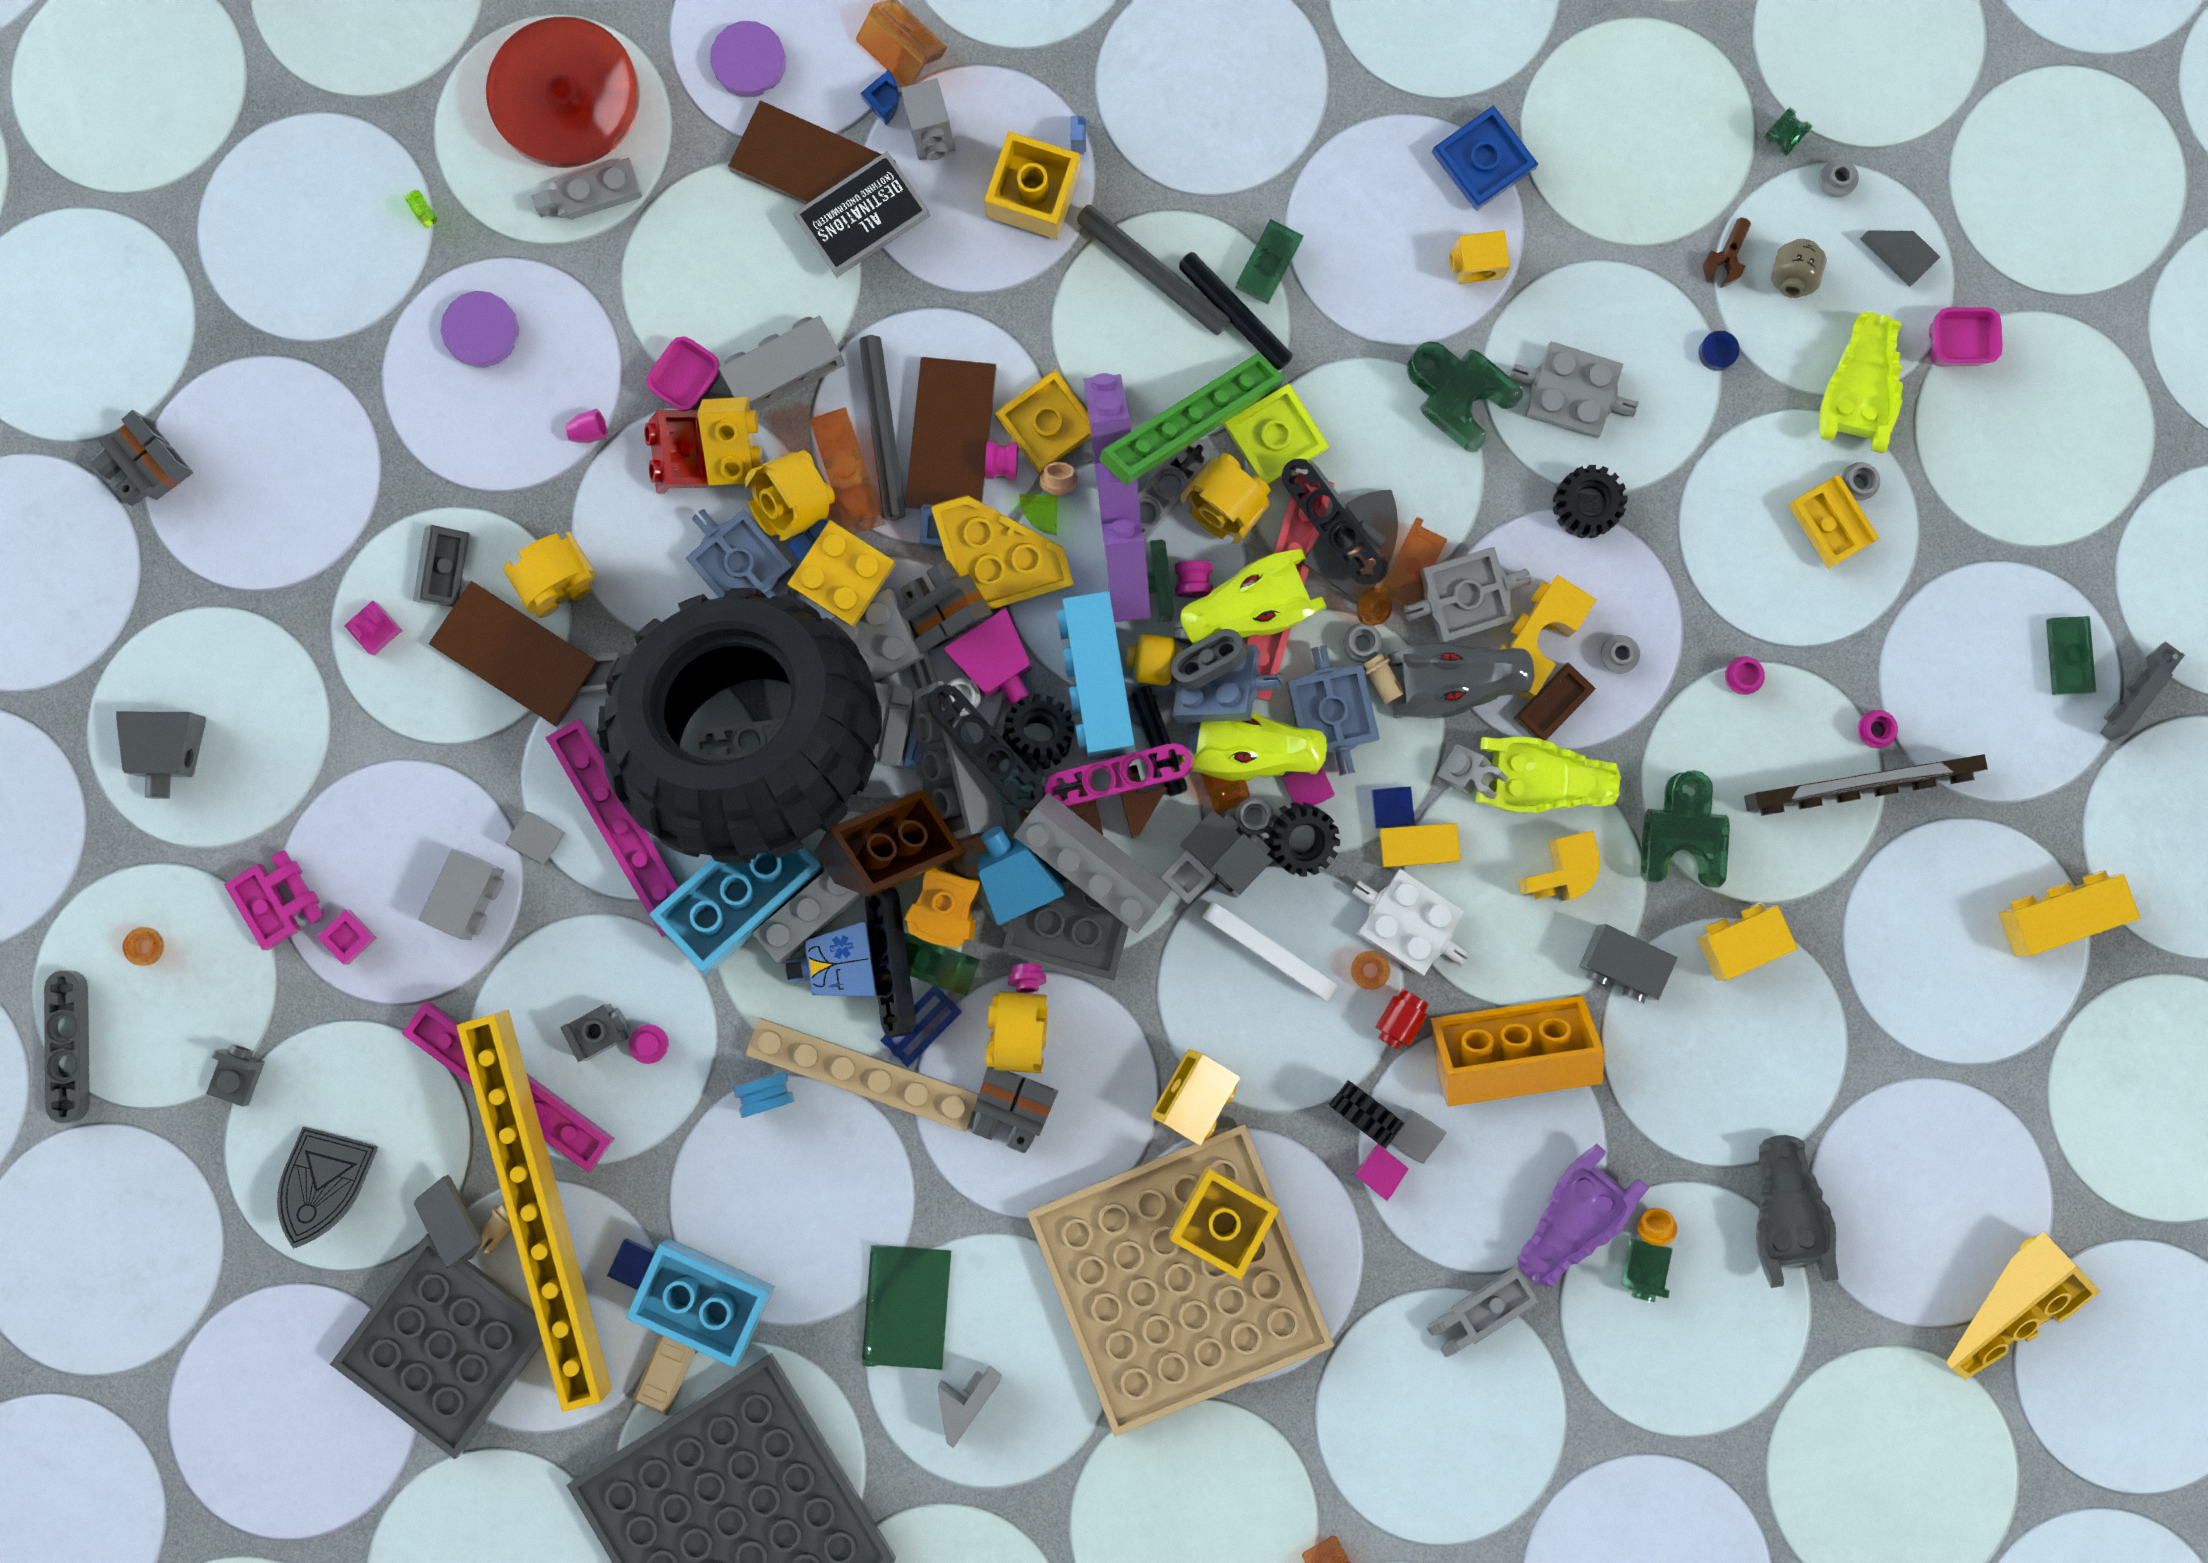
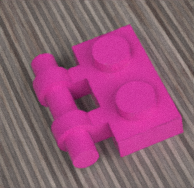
M285 850L271 857L277 867V870L271 874H268L264 865L256 864L224 884L262 950H270L301 931L294 918L301 912L304 913L310 924L324 917L317 905L320 902L314 891H309L300 876L303 871L296 861L292 862ZM283 883L287 884L295 898L287 904L277 889Z

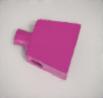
M1005 608L944 647L950 660L969 680L977 685L985 697L990 698L999 691H1002L1012 706L1015 702L1020 704L1022 697L1028 696L1029 698L1031 696V693L1021 680L1022 676L1032 670L1031 663Z

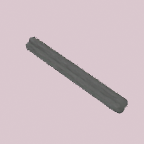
M1088 204L1080 211L1077 221L1082 227L1212 333L1219 335L1224 331L1230 320L1225 313L1092 205Z
M867 335L860 338L859 345L882 512L885 519L898 520L905 517L906 513L882 340L880 336Z

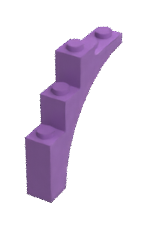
M1101 373L1092 378L1083 379L1098 490L1108 589L1114 622L1151 618L1145 542L1140 517L1137 479L1125 486L1099 460L1104 448L1131 432L1127 399H1125L1121 374Z

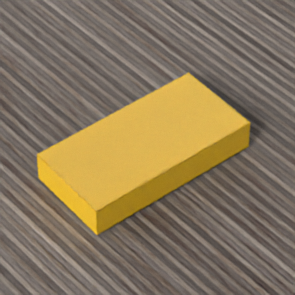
M1457 823L1379 829L1382 868L1461 861Z

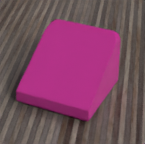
M1323 767L1319 769L1317 774L1293 772L1282 778L1292 802H1298L1303 805V802L1315 806L1335 796Z
M1377 1143L1355 1171L1354 1175L1388 1201L1409 1168Z

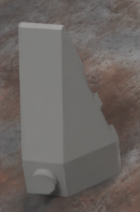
M934 682L914 691L915 738L922 744V763H916V775L923 777V791L957 842L980 837L984 832L995 826H1001L1003 829L1008 828L1005 808L998 790L932 718L928 711L927 702L930 694L938 686L944 685L943 682ZM940 694L937 696L939 703L936 708L940 712L947 709L952 713L955 718L948 723L955 728L961 716L953 709L951 697L944 698ZM964 724L961 728V736L967 743L974 744Z

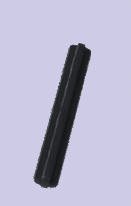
M1190 252L1183 257L1179 263L1180 270L1218 309L1229 317V321L1277 370H1281L1292 360V353L1195 252Z

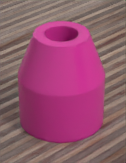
M598 409L580 413L565 425L566 434L571 442L592 443L605 439L608 436L605 419Z

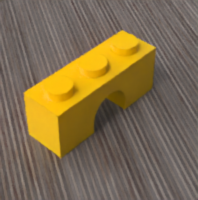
M1556 575L1549 583L1544 580L1540 583L1530 599L1536 603L1529 615L1523 612L1515 622L1510 632L1516 636L1509 647L1502 644L1499 650L1521 648L1530 653L1534 666V682L1530 691L1517 693L1528 701L1538 694L1556 663L1546 658L1540 652L1537 644L1539 632L1543 629H1554L1569 638L1577 632L1597 600L1559 575Z

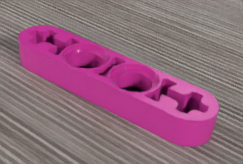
M1171 743L1079 766L1051 775L1045 785V794L1050 793L1066 807L1182 779L1193 770L1194 756L1188 747L1178 743ZM1174 750L1177 755L1185 757V762L1179 765L1180 771L1176 772L1174 767L1159 768L1162 777L1157 778V766L1152 755L1157 754L1156 759L1159 762L1171 759V752ZM1136 759L1143 760L1148 766L1147 777L1140 782L1133 781L1128 775V767ZM1098 769H1105L1111 776L1110 786L1104 791H1097L1091 784L1092 774ZM1082 773V785L1087 793L1086 796H1082L1083 789L1069 791L1067 793L1068 799L1066 800L1063 795H1056L1055 788L1061 786V779L1068 784L1081 782L1078 774Z

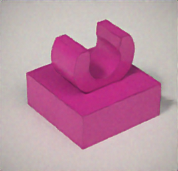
M371 601L344 625L362 647L373 656L403 631L379 603Z

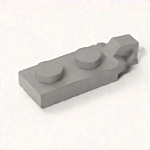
M629 158L558 179L549 184L550 189L532 195V200L541 218L558 213L560 218L569 216L572 220L640 199L642 194L632 162Z

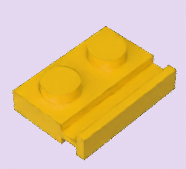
M1839 474L1787 504L1827 569L1880 539Z

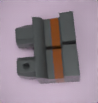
M133 409L121 419L124 425L113 435H105L98 439L104 448L90 461L95 469L109 480L119 471L123 470L127 477L114 486L113 489L124 503L131 506L147 496L158 500L194 473L175 449L169 446L170 443L150 419Z
M949 560L938 563L927 570L926 573L935 587V590L930 592L922 577L900 588L908 606L900 614L904 619L912 622L919 636L914 639V642L920 654L941 647L993 614L971 576L967 574L959 577Z
M988 1067L973 1109L977 1113L972 1133L992 1140L997 1125L1001 1121L1014 1126L1006 1146L1026 1153L1035 1135H1040L1059 1090L1026 1078L1014 1110H1011L1023 1076L1010 1071L994 1070V1067Z

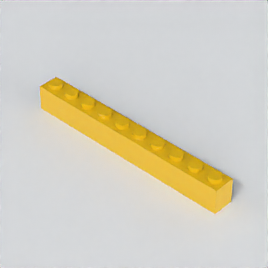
M509 1009L457 1024L458 1034L561 1411L563 1413L600 1403L612 1390V1385Z

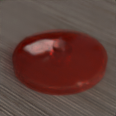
M562 16L545 18L528 24L504 42L489 68L486 82V100L494 125L505 141L516 152L541 165L570 168L594 162L607 155L622 142L636 118L640 100V88L635 67L628 53L610 32L588 20Z

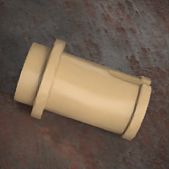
M1381 653L1364 663L1363 668L1366 671L1364 672L1365 676H1369L1383 699V703L1386 705L1404 694L1405 690L1401 687L1388 665L1390 659L1385 660Z
M505 1202L500 1206H494L491 1210L493 1215L479 1231L483 1240L479 1250L485 1244L486 1248L483 1252L491 1255L512 1229Z

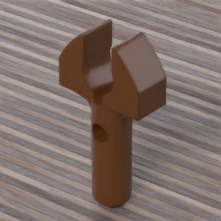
M1741 217L1737 219L1723 251L1716 253L1711 250L1703 263V271L1707 282L1713 277L1717 266H1720L1723 262L1726 263L1727 276L1724 278L1720 288L1731 285L1741 277L1746 266L1738 262L1737 254L1751 226V222L1747 218Z

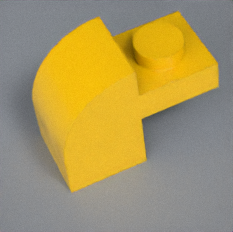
M1594 831L1547 841L1555 871L1518 880L1521 895L1532 893L1534 900L1557 895L1555 887L1558 886L1562 901L1580 897L1592 887L1599 874L1600 856Z

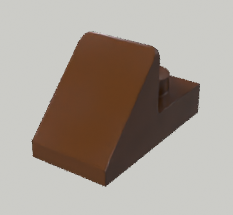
M1137 765L1129 766V777L1135 782H1140L1141 779ZM1167 787L1137 794L1136 790L1120 794L1132 838L1140 836L1164 796Z

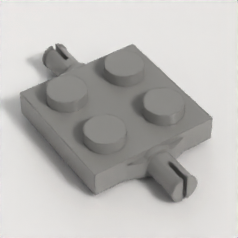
M1552 341L1548 344L1543 362L1536 370L1515 363L1510 375V379L1531 385V400L1525 416L1597 439L1601 436L1606 417L1612 410L1634 417L1639 404L1638 401L1617 396V383L1624 365L1623 363Z
M1495 547L1419 569L1425 590V600L1404 605V612L1419 609V611L1405 615L1408 621L1429 615L1434 622L1440 643L1515 621L1510 603L1511 589L1530 585L1531 577L1516 581V579L1530 575V573L1525 568L1506 575L1499 565Z

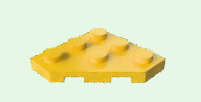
M969 495L931 505L946 559L950 561L959 577L967 574L971 576L990 610L1074 585L1063 546Z

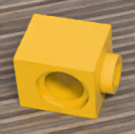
M1505 230L1459 236L1454 249L1450 250L1449 254L1450 268L1452 273L1457 272L1459 284L1504 279L1510 268Z

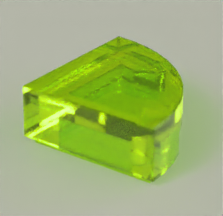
M414 189L404 196L414 215L426 228L438 222L437 216L419 190Z
M1019 494L1022 512L1029 523L1044 533L1057 535L1058 497L1054 495Z

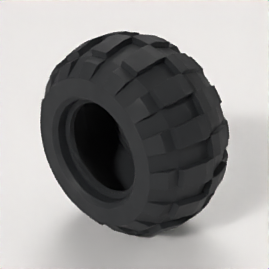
M730 588V591H726L724 597L709 600L705 594H701L678 603L679 612L668 617L663 622L654 618L634 636L637 645L630 654H622L621 658L616 659L607 677V692L610 697L605 700V706H599L598 732L600 747L605 753L603 755L604 768L609 784L627 812L641 828L653 834L665 846L685 855L699 857L700 854L710 855L716 862L744 864L751 863V859H755L757 854L771 852L773 856L779 858L804 848L801 842L802 839L811 835L819 828L828 832L847 815L848 807L845 803L851 794L857 795L858 791L863 792L869 781L876 761L873 753L875 744L879 743L882 733V712L875 681L868 665L860 654L857 645L839 625L827 617L822 619L819 612L809 604L782 593L781 597L774 595L771 598H767L758 588ZM757 679L777 680L790 684L791 700L784 723L775 736L755 752L733 760L713 761L698 758L680 748L683 732L693 714L718 692L735 684Z

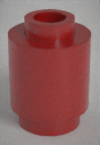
M1401 989L1398 996L1393 995L1375 1026L1376 1029L1381 1031L1378 1039L1399 1050L1402 1044L1410 1047L1427 1017L1425 1011L1429 1004L1412 993Z

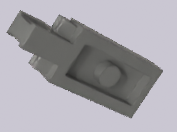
M2166 641L2156 647L2146 657L2148 669L2145 672L2140 671L2127 685L2126 689L2130 691V694L2123 702L2118 700L2105 714L2104 719L2108 722L2100 733L2109 740H2115L2129 733L2173 674L2171 673L2185 655Z

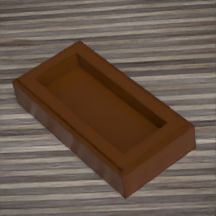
M1567 662L1513 719L1533 738L1546 741L1596 688Z

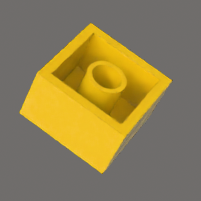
M1008 131L984 199L986 217L1058 240L1081 173V154Z
M1207 1165L1171 1229L1169 1239L1241 1281L1275 1219L1279 1207L1272 1201Z

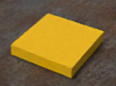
M1056 369L995 412L997 420L1012 440L1018 443L1019 449L1039 476L1044 472L1046 465L1060 462L1091 439L1088 412Z

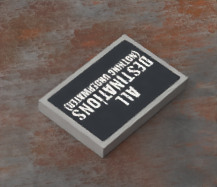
M888 151L793 213L795 219L836 278L930 217L929 210Z

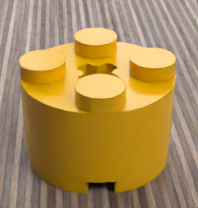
M805 450L787 453L755 467L747 473L745 478V489L750 487L752 489L753 499L748 500V504L755 520L769 536L776 534L781 536L779 539L781 541L796 536L810 529L821 520L827 519L829 505L835 501L832 487L827 482H823L814 466L811 455Z
M1223 452L1219 458L1212 457L1205 463L1180 494V500L1183 505L1187 500L1193 507L1189 514L1204 529L1222 540L1226 535L1235 537L1231 543L1238 544L1269 507L1267 495L1271 492V489L1259 477L1249 476L1240 469V463L1232 455Z
M565 532V539H561L558 533L535 541L518 552L521 558L518 563L513 566L509 560L503 568L504 573L527 611L535 612L538 618H545L558 610V604L569 598L577 601L593 591L590 583L594 580L596 572L571 532Z
M1000 991L999 995L993 994L992 1005L989 1006L988 1029H995V1032H991L990 1043H987L986 1067H994V1070L1042 1074L1044 1065L1042 1050H1044V1046L1046 1047L1048 1004L1046 1003L1048 995Z

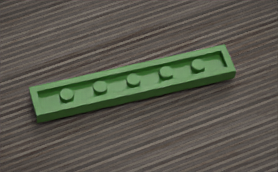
M1257 353L1104 448L1099 460L1127 486L1280 388L1285 377L1263 356Z

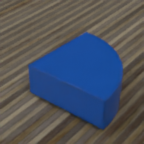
M887 70L860 93L862 99L885 125L894 117L899 103L897 84L890 70Z

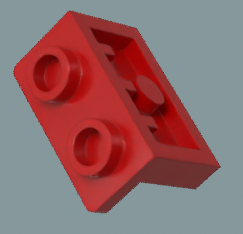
M657 410L648 423L645 424V443L647 446H651L652 460L649 462V478L651 483H655L657 494H665L672 488H707L709 486L697 415L698 410Z

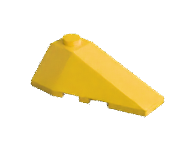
M2043 1231L2040 1235L2031 1237L2023 1242L2019 1252L2011 1258L1946 1363L1953 1371L1966 1380L2004 1357L2009 1350L2008 1345L2010 1343L2024 1339L2027 1342L2039 1336L2037 1329L2040 1325L2052 1318L2058 1323L2064 1321L2101 1291Z

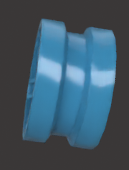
M786 1071L733 1088L735 1097L741 1100L742 1106L739 1108L741 1118L795 1102L793 1093L789 1092L786 1087V1083L789 1081Z

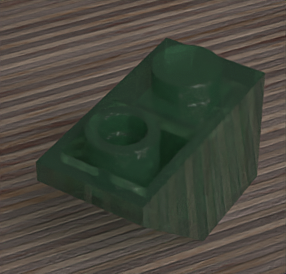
M904 932L910 976L967 996L980 959L946 946L924 941Z

